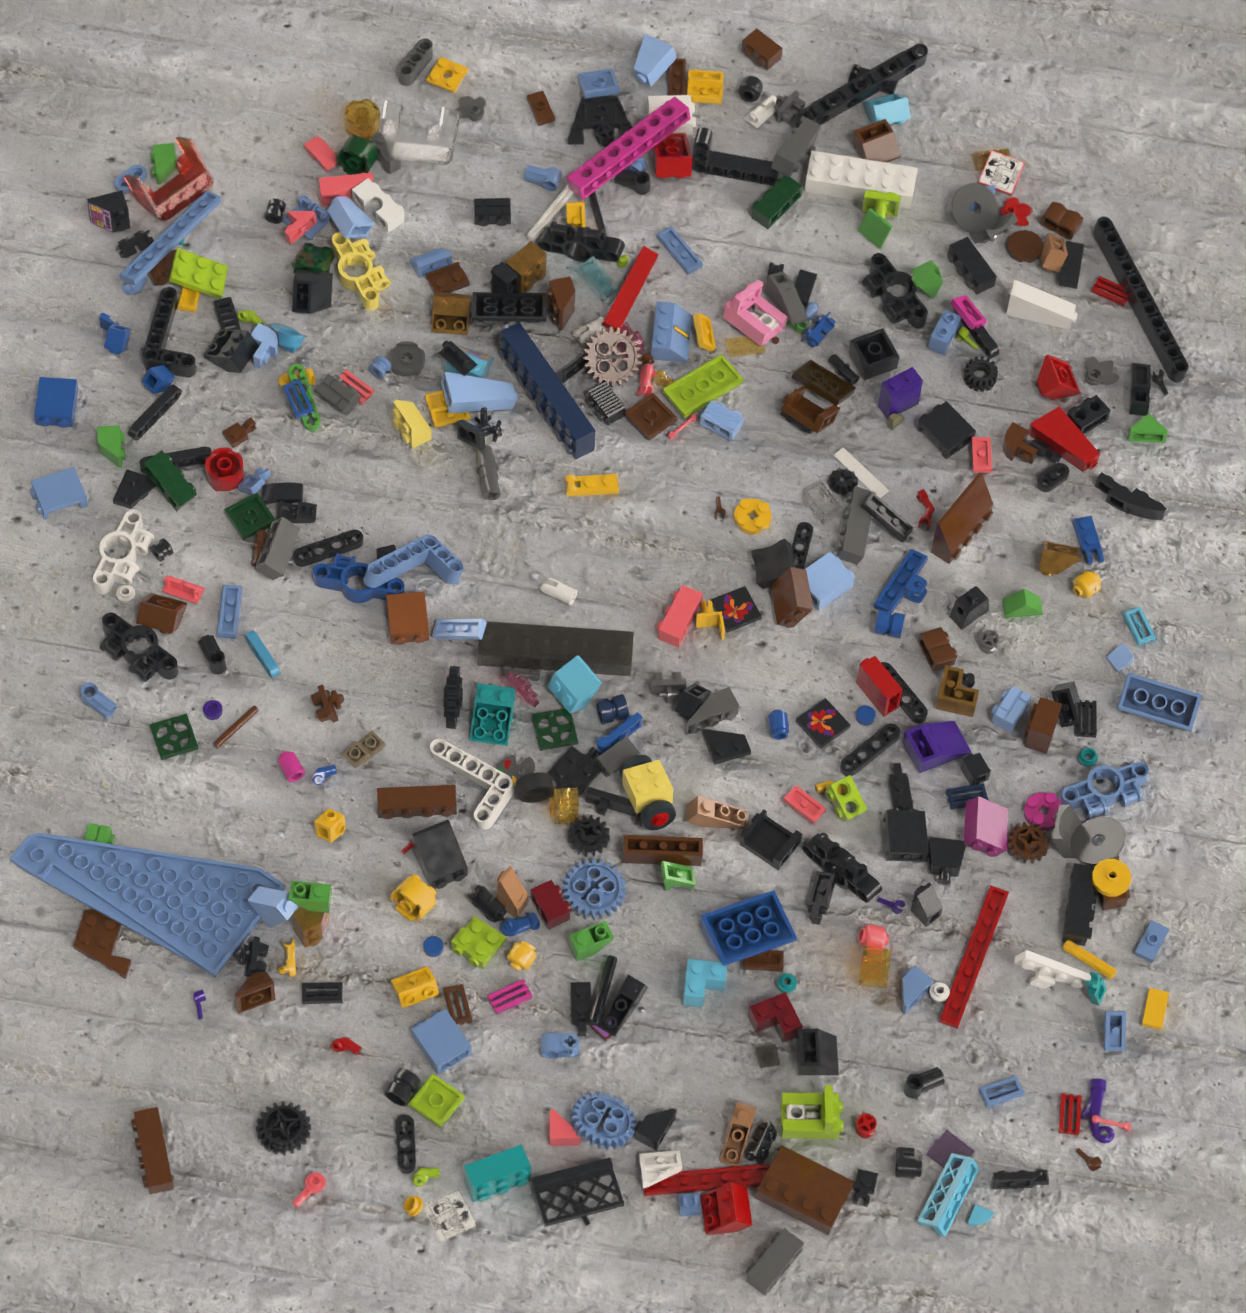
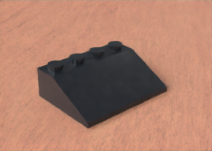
M473 292L472 321L546 322V293Z

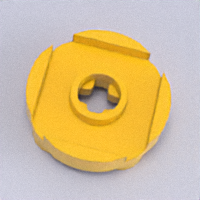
M742 499L735 508L734 522L746 534H759L760 531L770 526L772 517L769 509L770 506L768 503L758 499ZM755 514L757 517L753 520L748 515Z

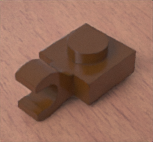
M248 418L242 426L237 422L222 431V434L231 447L234 448L249 439L247 434L256 430V423L252 418Z

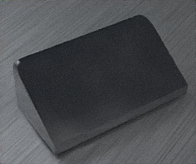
M587 353L580 354L556 372L562 383L584 368L583 365L587 363V360L582 359V357L587 356Z

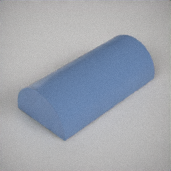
M1128 673L1117 710L1191 732L1202 695Z

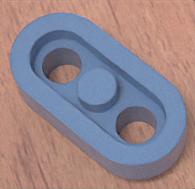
M133 165L118 176L115 180L116 190H122L123 194H127L143 183L147 178L145 167Z

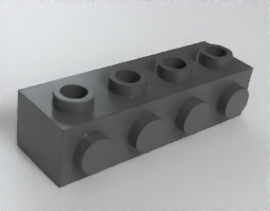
M857 486L846 494L845 502L847 505L842 513L844 521L839 528L841 536L835 548L838 551L837 557L856 565L864 558L872 517L861 507L867 495L872 491Z

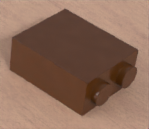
M790 567L770 585L777 625L792 628L813 610L807 571L805 569Z

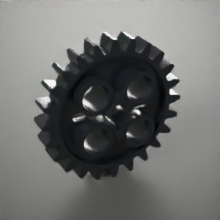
M450 666L449 676H447L444 687V717L446 718V728L456 729L457 719L462 708L463 688L460 666Z

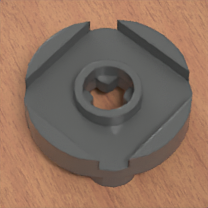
M410 341L398 343L388 354V361L392 365L393 374L401 376L419 375L425 365L423 349L421 350L416 343ZM405 356H409L411 360L404 361L402 359H405Z

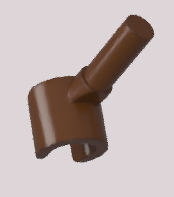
M649 353L643 354L641 360H639L642 363L636 364L635 367L647 363L653 364L654 357Z
M717 496L714 518L717 519V513H721L724 519L726 511L721 507V499Z
M1080 1148L1076 1150V1153L1087 1162L1088 1168L1091 1171L1101 1168L1102 1161L1098 1156L1091 1159Z

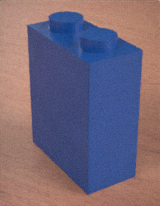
M39 378L34 413L36 425L59 426L62 428L73 427L78 396L77 379Z

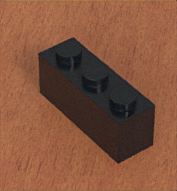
M968 237L949 245L948 260L955 265L958 274L966 280L969 289L973 290L977 295L995 286L996 274Z

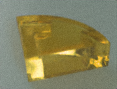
M657 369L655 385L667 387L674 383L672 377L666 376V372Z

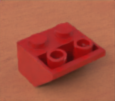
M730 1182L700 1195L705 1234L733 1233L753 1226L746 1186Z

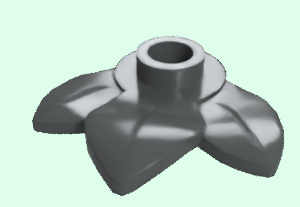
M463 96L459 99L460 107L452 111V114L458 118L469 117L472 121H479L483 118L486 101L482 97L474 100L470 96Z
M1094 356L1087 360L1085 365L1087 369L1085 380L1091 385H1099L1100 383L1111 385L1119 380L1120 376L1112 373L1113 361L1098 362Z

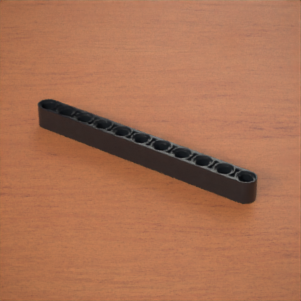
M1105 216L1098 218L1093 230L1094 238L1119 285L1123 286L1124 294L1128 296V302L1169 379L1176 383L1182 382L1189 365L1113 222Z

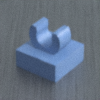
M699 1193L678 1195L680 1217L701 1215Z

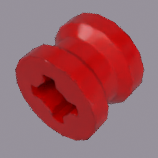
M865 1113L857 1118L855 1131L861 1138L873 1136L877 1125L875 1117Z

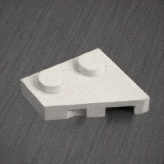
M680 1150L639 1153L643 1188H647L682 1171Z

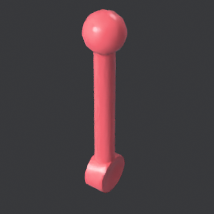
M691 414L686 422L674 432L669 433L668 438L673 439L685 426L695 421L697 415Z
M1097 1115L1092 1117V1122L1094 1123L1101 1122L1121 1127L1124 1131L1131 1129V1124L1128 1122L1122 1124L1099 1118Z

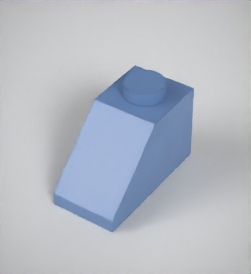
M916 965L911 970L907 969L901 976L902 1013L904 1014L930 991L934 981Z

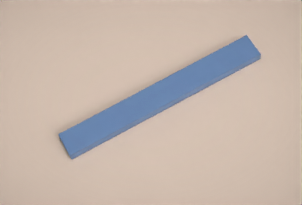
M209 191L203 193L119 274L120 279L135 286L222 202L221 196Z

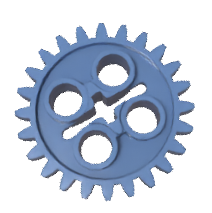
M593 858L592 863L585 859L584 865L578 862V868L571 866V872H566L567 878L563 879L562 892H565L563 893V899H567L566 901L572 905V912L577 909V916L584 913L585 919L592 915L593 920L596 919V915L603 919L605 913L610 917L611 910L617 912V906H622V900H625L626 895L624 894L626 892V886H624L625 879H621L622 872L617 873V866L611 869V862L603 865V859L600 863H597L595 858ZM597 875L598 878H591L590 876ZM583 887L584 890L578 891L576 888ZM609 887V888H612L613 890H611V891H606V890H604V888ZM597 900L598 903L593 904L590 901Z
M599 1091L597 1096L591 1092L590 1096L584 1094L582 1099L579 1098L577 1103L574 1104L570 1116L572 1117L571 1123L574 1124L573 1130H579L577 1136H584L583 1142L589 1140L590 1146H593L595 1143L598 1149L603 1145L606 1150L610 1146L616 1150L618 1145L623 1147L624 1143L628 1144L630 1138L634 1135L636 1118L633 1117L634 1111H628L630 1106H623L624 1100L618 1102L616 1095L610 1098L608 1092L606 1096H603L601 1091ZM607 1109H610L601 1131L597 1132Z

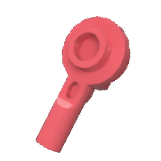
M317 1172L310 1173L305 1179V1189L296 1197L292 1204L298 1208L310 1194L323 1190L326 1183L325 1177Z

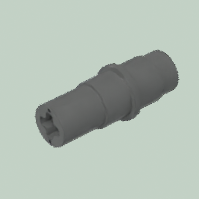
M486 445V448L476 449L475 451L476 471L482 483L484 498L486 500H496L501 495L497 473L499 468L495 462L492 448Z

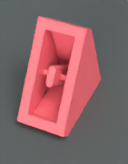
M552 1108L549 1116V1145L579 1146L582 1136H577L578 1131L573 1130V1127Z

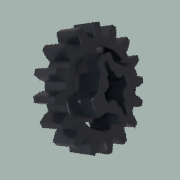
M591 814L587 819L585 815H582V820L575 818V824L570 823V830L567 832V836H569L568 843H572L571 849L577 848V854L584 852L586 857L588 853L595 856V851L602 853V847L607 848V841H610V835H608L610 829L605 828L606 822L600 823V817L593 819Z

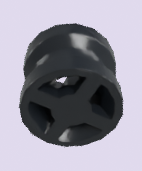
M602 124L597 128L596 141L600 146L607 147L614 141L615 131L611 125Z
M770 262L768 275L783 272L784 264L775 265L773 262Z
M164 538L159 540L157 545L153 544L150 547L152 554L159 562L165 560L167 555L171 556L174 553L171 545Z

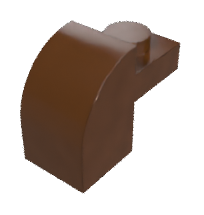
M1012 422L1005 433L1003 452L1011 461L1017 456L1023 462L1033 464L1038 449L1025 443L1029 430Z

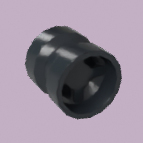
M270 199L265 219L270 223L279 224L283 220L286 204L280 199Z

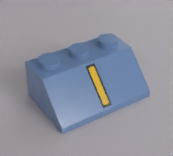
M656 303L651 356L654 357L653 360L688 363L692 315L675 303Z

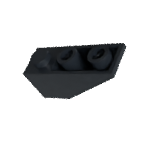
M627 975L598 1027L615 1037L640 1003L648 986ZM614 1020V1025H609V1021Z

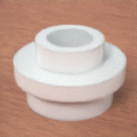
M122 585L117 589L116 597L122 603H130L135 598V590L130 585Z
M941 982L934 983L929 991L931 998L936 1002L945 1001L950 993L948 986ZM940 989L943 991V993H937L936 990Z

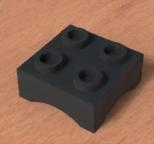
M786 539L779 540L772 546L751 551L756 568V584L762 589L770 587L790 567L795 568L792 545Z

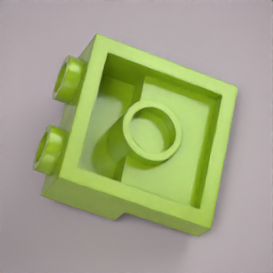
M474 916L465 928L462 927L452 939L451 948L456 955L468 959L472 966L484 969L507 941V937Z

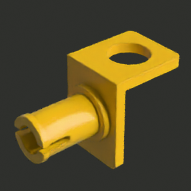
M706 600L702 601L700 604L702 613L696 614V627L719 626L721 640H724L725 626L722 611L714 612L712 601L708 600V606L706 605Z

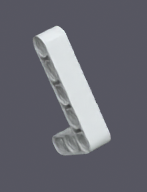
M443 739L433 740L430 744V751L435 761L488 790L476 808L474 818L480 829H489L514 794L515 788L511 777ZM439 748H443V749H444V750H443L442 752H440V753H437V752H436V750L439 749ZM455 757H459V758H460V759H459L458 761H456V762H453V761H452V759L455 758ZM476 766L475 770H468L469 767ZM487 775L493 776L489 780L484 779ZM504 784H509L505 789L500 788ZM492 800H499L497 804H490ZM481 816H488L486 820H479Z

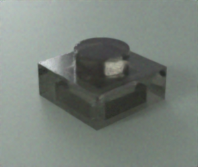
M776 1044L756 1047L759 1068L780 1065Z

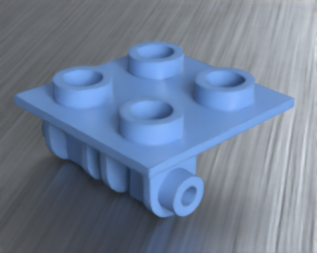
M301 195L298 198L299 204L292 211H314L316 213L317 223L303 234V236L311 240L332 218L327 210H324L306 196ZM288 215L282 220L288 225L292 224L289 221Z

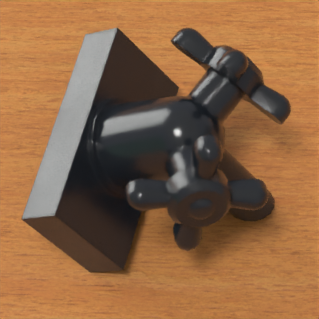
M483 407L480 410V419L478 417L474 418L478 422L477 425H473L463 419L456 421L457 438L481 450L486 448V436L494 434L493 442L497 441L498 436H502L500 427L502 422L498 420L496 426L491 427L488 422L492 417L490 415L487 416V408Z

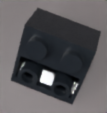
M297 269L293 279L292 312L311 314L330 308L332 305L333 273Z
M221 329L203 356L227 372L241 373L259 345L249 331Z
M798 1029L796 1037L798 1076L839 1075L837 1036L820 1029Z

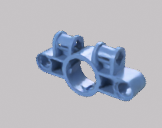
M1136 762L1119 769L1107 765L1095 767L1090 771L1087 780L1064 788L1060 801L1062 805H1071L1073 810L1081 807L1088 820L1099 814H1107V807L1114 805L1118 800L1122 807H1127L1128 804L1135 801L1141 802L1143 796L1139 786L1146 782L1149 767L1144 762ZM1102 777L1108 778L1113 781L1117 792H1111L1108 795L1100 794L1092 786L1091 782Z

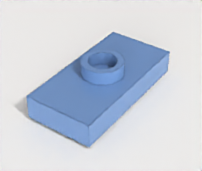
M1151 920L1134 955L1153 963L1169 928Z

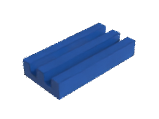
M300 379L282 386L297 420L301 419L300 417L307 416L309 413H314ZM295 385H298L308 409L306 410L294 387ZM288 388H291L301 412H298Z

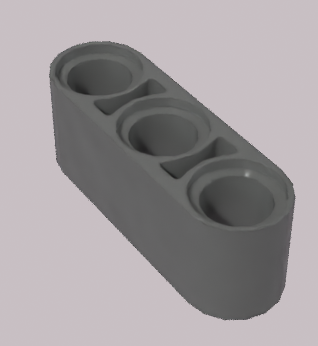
M427 38L420 39L398 67V81L401 85H411L433 57V43Z

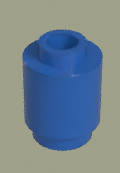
M782 710L772 711L768 715L770 734L776 740L787 738L789 733L787 713Z

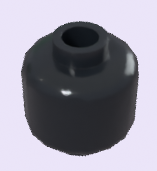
M747 76L742 80L738 94L746 102H755L761 95L763 84L759 78Z

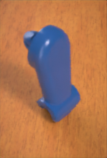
M527 913L526 917L504 920L501 924V931L504 935L511 937L529 929H539L540 922L535 913Z

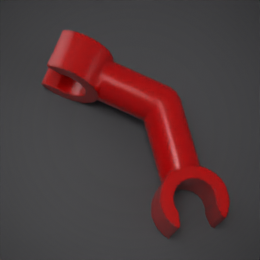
M922 489L917 492L916 498L920 503H923L927 510L924 517L919 520L918 528L921 523H927V531L931 526V517L935 508L928 499L927 492Z

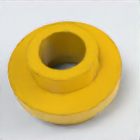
M410 1196L406 1199L404 1210L408 1215L416 1216L422 1211V1198Z

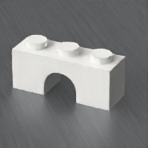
M367 178L352 189V201L363 211L373 206L380 208L376 211V223L387 233L404 222V209L402 206L397 205L389 194H385L377 183Z

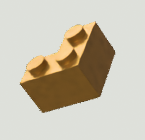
M945 665L936 709L973 717L979 690L961 686L964 669Z

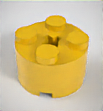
M412 874L391 893L390 899L392 903L396 902L397 907L395 909L409 921L416 919L419 922L436 905L435 895L437 892L433 887L427 886L422 882L418 875Z

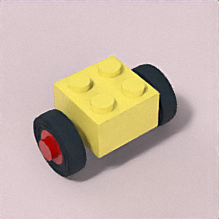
M636 755L624 761L619 769L622 785L635 813L641 812L640 818L643 826L648 830H659L671 824L676 817V811L672 805L673 787L660 759L652 761L647 755Z

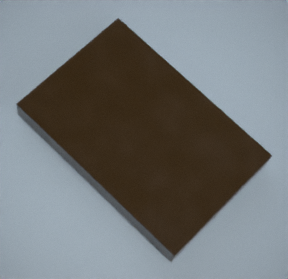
M809 360L796 370L791 377L835 406H838L852 395L856 389L855 386L813 360Z

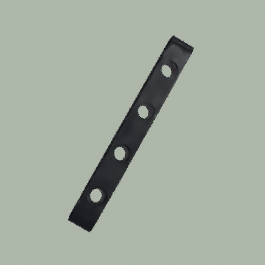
M916 44L813 102L810 106L798 112L796 128H798L802 116L822 125L909 75L926 63L928 55L927 46Z

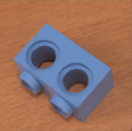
M944 310L930 337L928 349L945 356L959 330L960 315Z

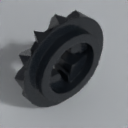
M839 467L838 470L832 471L828 484L835 493L846 495L848 491L851 492L855 486H858V477H856L854 471L851 472L848 468L841 469ZM841 476L846 480V486L840 481Z

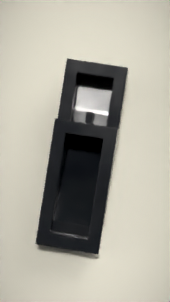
M1132 363L1129 414L1148 415L1151 388L1150 365Z

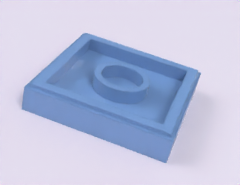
M613 69L578 74V80L585 98L620 93Z

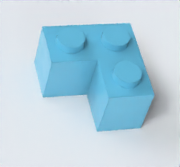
M688 959L683 1005L703 1007L705 989L725 991L727 965L723 966L721 962Z

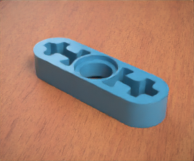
M254 630L246 633L244 637L248 646L268 676L272 679L280 675L281 672L277 663Z

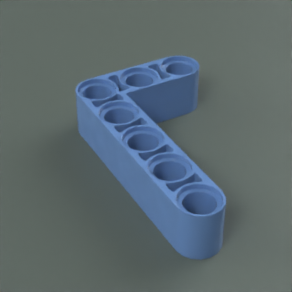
M427 534L370 563L363 582L370 588H376L426 562L445 582L456 584L460 579L464 565L435 536Z

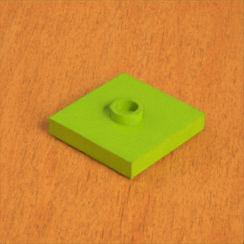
M432 1073L408 1103V1107L441 1129L464 1101L465 1095Z

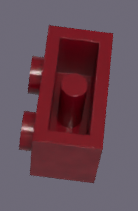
M552 879L530 889V899L549 930L570 920L571 906L568 901L563 900L560 887L554 885Z

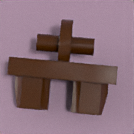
M323 684L317 686L319 691L311 695L312 702L316 707L321 704L324 705V708L316 711L317 718L321 722L331 720L334 723L339 721L335 708L337 710L341 709V703L345 700L344 696L337 694L336 690L331 691L330 694L329 690H325Z

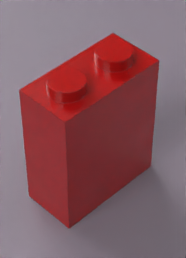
M876 656L864 659L859 666L856 684L881 715L885 717L899 708L903 689Z

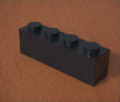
M1075 863L1073 865L1062 942L1071 940L1077 945L1085 946L1087 939L1091 940L1093 928H1090L1089 925L1090 922H1093L1095 910H1092V904H1096L1097 893L1094 892L1095 886L1092 883V873L1095 867Z

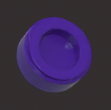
M209 700L204 704L203 714L207 719L217 720L222 716L223 709L220 702Z

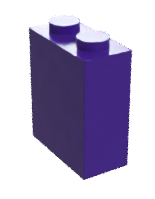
M913 367L881 384L878 408L887 420L893 413H902L919 404L923 380Z

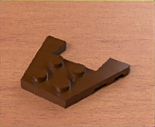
M84 910L73 948L126 979L131 966V959L112 955L122 925L96 910Z

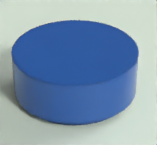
M861 706L856 713L857 722L864 726L871 725L875 720V710L870 706Z
M436 936L428 937L423 944L425 954L430 957L439 956L443 952L442 940Z

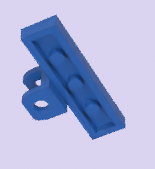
M910 549L875 601L874 608L890 611V614H892L904 595L906 599L912 602L921 603L927 594V589L925 588L927 581L918 576V574L928 561V556Z

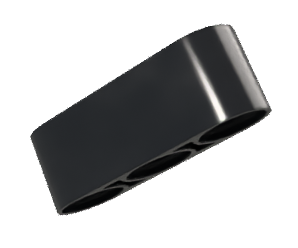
M1066 241L1065 245L1068 255L1061 268L1059 286L1077 289L1084 244Z

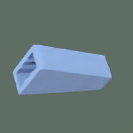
M445 372L441 381L449 413L478 412L483 407H486L487 411L513 409L515 402L518 400L517 391H514L513 383L468 375L463 376L462 374Z

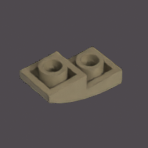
M372 730L359 743L355 741L342 755L357 768L381 751L386 744Z

